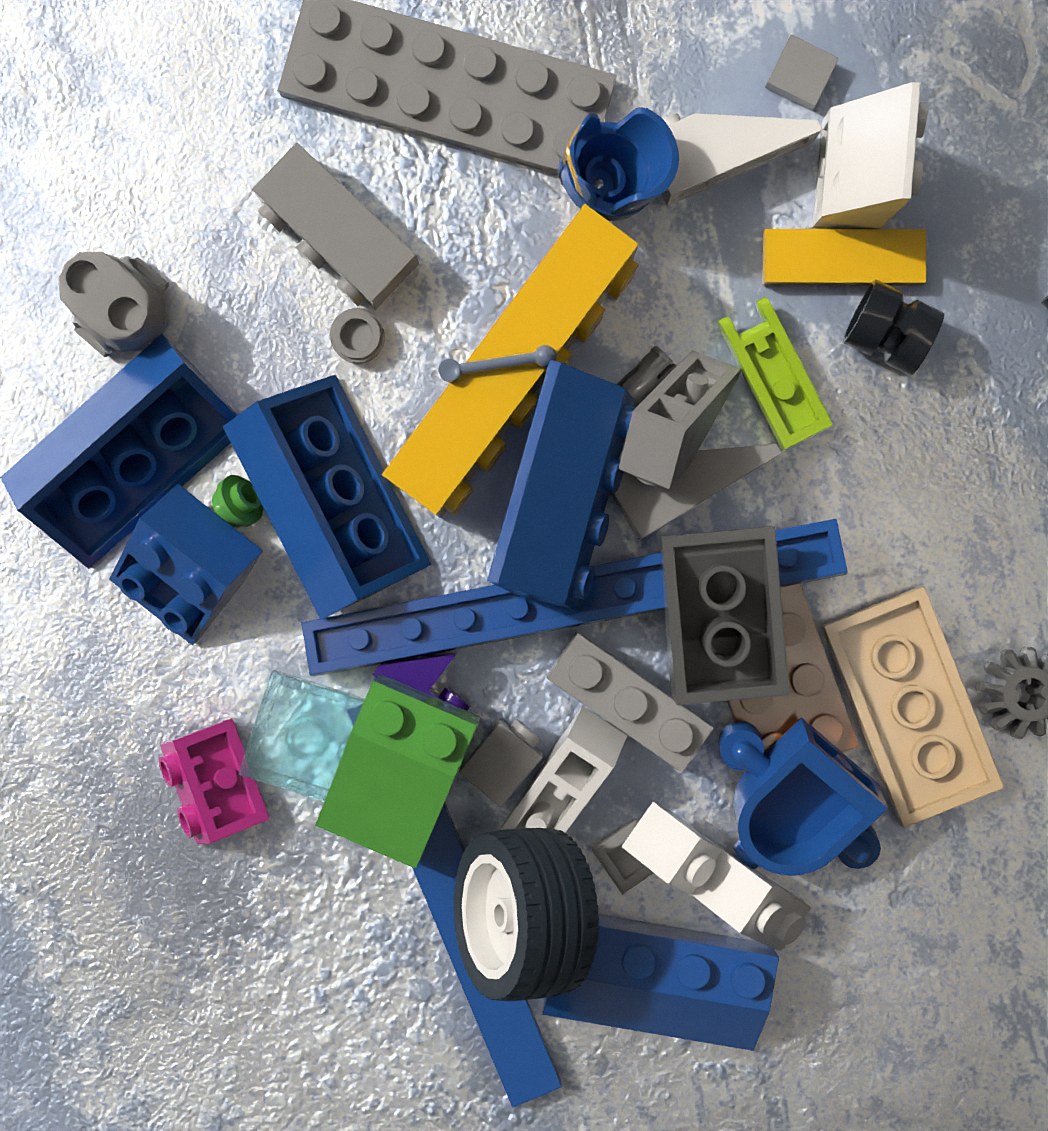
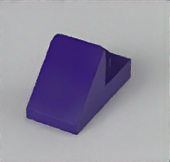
M457 653L384 663L379 665L372 674L374 677L382 674L466 711L471 707L467 701L448 687H445L441 693L432 687Z

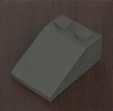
M775 526L661 536L667 653L671 696L676 705L789 695Z

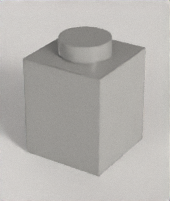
M501 718L460 767L459 774L501 808L543 758L542 751L536 747L541 739L518 719H515L510 726Z

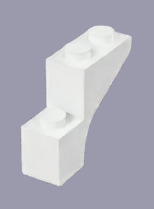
M652 802L622 845V848L666 883L694 896L740 934L782 951L785 945L791 944L799 937L805 927V916L811 909L809 905L757 870L747 866L743 861L714 843L678 815L655 802Z

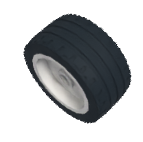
M539 827L496 830L474 837L473 841H470L469 845L465 848L462 859H460L453 899L458 949L471 982L486 998L497 1001L550 998L576 990L585 981V978L589 975V970L592 968L599 932V909L595 883L581 848L578 847L576 841H573V838L568 836L567 833L557 829Z

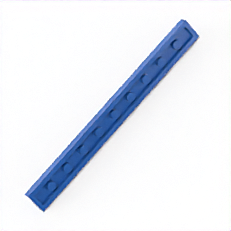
M837 518L775 530L780 587L843 576L848 573ZM662 552L589 566L594 568L591 591L586 600H579L576 611L519 596L496 585L326 617L322 620L316 619L301 622L309 675L316 677L665 610Z

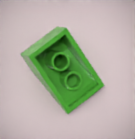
M382 674L378 675L372 681L357 716L315 826L416 869L481 717Z

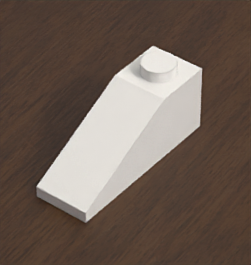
M678 113L662 118L671 129L679 151V165L676 176L670 187L662 193L666 206L812 144L822 130L818 120L700 113L692 114L683 119H680Z
M582 706L499 830L539 827L557 829L566 833L614 768L628 735Z

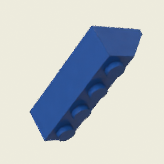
M161 334L5 472L0 479L17 511L85 567L90 569L133 531L139 518L177 484L183 486L231 443L223 426L238 414L198 369Z
M549 361L488 575V582L513 594L575 611L577 610L579 600L587 599L594 579V568L589 567L594 546H601L608 531L609 515L604 513L609 493H616L622 481L624 471L618 469L620 464L619 457L627 436L632 412L636 408L634 407L635 399L626 388L561 362Z
M336 374L256 401L223 426L320 620L432 565L390 481L381 475L384 469Z
M598 914L597 950L594 962H592V968L588 972L589 975L576 990L555 997H548L544 1000L542 1015L754 1051L770 1012L779 956L774 948L754 940Z

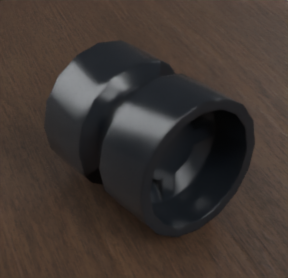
M875 279L857 306L844 334L843 343L868 356L879 351L883 353L885 364L912 376L930 351L945 315L944 312L920 300H915L910 304L903 301V292Z

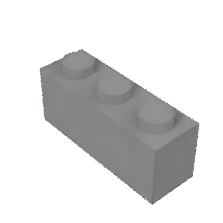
M298 142L252 188V191L262 203L256 211L279 233L287 226L299 237L301 241L295 248L318 270L326 263L341 277L335 283V286L357 307L365 300L376 310L419 265L416 254Z
M577 631L546 674L548 680L681 773L684 772L714 729L710 724L683 705L677 706L673 698Z

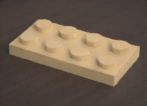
M917 587L821 625L900 826L905 828L1004 788L925 587Z

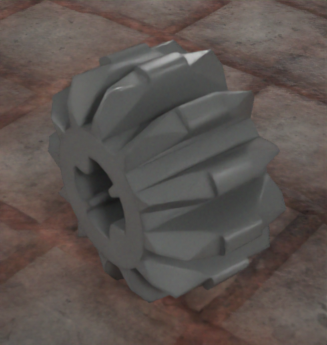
M1024 646L1019 656H1017L1013 650L1004 649L1000 652L1002 667L989 661L983 666L985 672L992 676L991 682L978 681L975 684L976 690L989 693L990 695L989 698L978 704V709L981 713H994L990 726L995 730L1002 731L1009 726L1012 737L1023 739L1029 728L1034 735L1043 736L1046 734L1045 719L1048 720V654L1038 658L1035 648ZM1019 683L1027 684L1025 690L1030 695L1027 702L1019 701L1021 694L1016 690Z

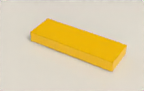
M764 229L762 285L870 286L875 279L889 286H922L926 283V229Z

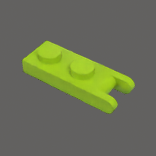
M764 297L755 302L758 313L763 320L762 323L740 334L737 333L733 322L728 316L717 321V324L783 451L832 426L833 423L772 304L767 297Z

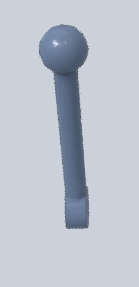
M542 345L535 352L467 363L459 364L454 359H446L440 363L438 372L444 381L453 383L463 374L534 363L541 367H548L550 360H556V352L553 347Z

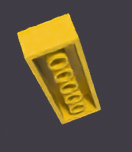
M584 204L465 363L535 352L539 346L549 345L556 352L555 361L569 365L571 362L570 357L573 353L568 348L576 338L583 343L588 340L603 319L602 315L606 309L601 304L608 295L617 300L636 275L634 272L639 264L633 259L639 244L588 205ZM534 363L461 375L456 382L450 383L381 475L439 518H442L447 510L456 515L474 491L468 482L479 467L488 472L506 449V442L501 438L509 427L513 424L518 429H521L536 409L539 397L535 395V392L544 382L548 367H541Z

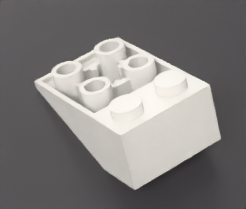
M911 82L830 108L821 123L822 130L820 135L813 227L828 229H880L902 207H905L906 203L911 199V195L918 194L922 181L923 164L922 160L914 159L916 138H922L924 135L928 114L927 103L919 102L921 83Z

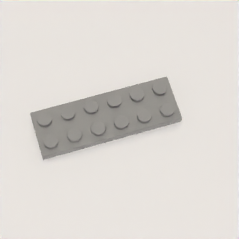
M303 0L277 91L281 97L558 175L560 159L565 153L571 136L577 127L581 125L585 117L590 113H596L600 118V122H604L617 75L354 0Z

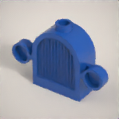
M801 718L765 753L761 733L753 724L737 721L727 725L721 731L718 743L722 760L730 768L747 770L740 778L733 797L734 814L740 838L733 845V849L747 866L752 869L760 866L772 873L795 876L821 869L837 856L843 864L854 869L866 868L878 859L881 846L876 831L871 824L888 809L880 785L806 720Z

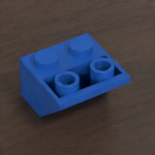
M177 484L139 518L109 580L118 586L125 596L137 601L161 620L168 630L178 634L193 646L245 582L263 550L181 485Z

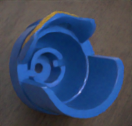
M638 107L618 123L600 122L598 114L590 113L571 136L565 153L560 159L558 175L567 194L580 209L586 204L606 220L620 221L640 212L670 187L678 171L679 151L675 137L667 123L648 108Z

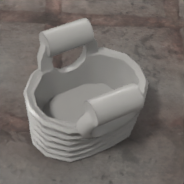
M79 252L65 261L57 277L60 300L71 312V322L75 326L74 331L103 357L109 356L115 350L119 352L142 350L158 337L165 325V301L162 296L169 287V283L142 259L129 256L118 258L104 252Z

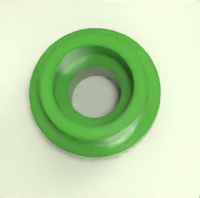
M229 475L219 482L212 496V506L218 516L234 528L240 526L248 527L261 519L263 505L249 480L238 475Z

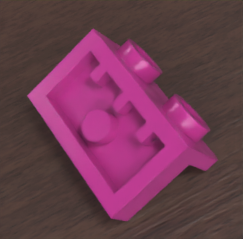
M233 718L160 744L163 756L158 759L159 767L169 787L175 786L182 804L177 809V814L181 827L188 838L194 837L197 844H211L270 819Z

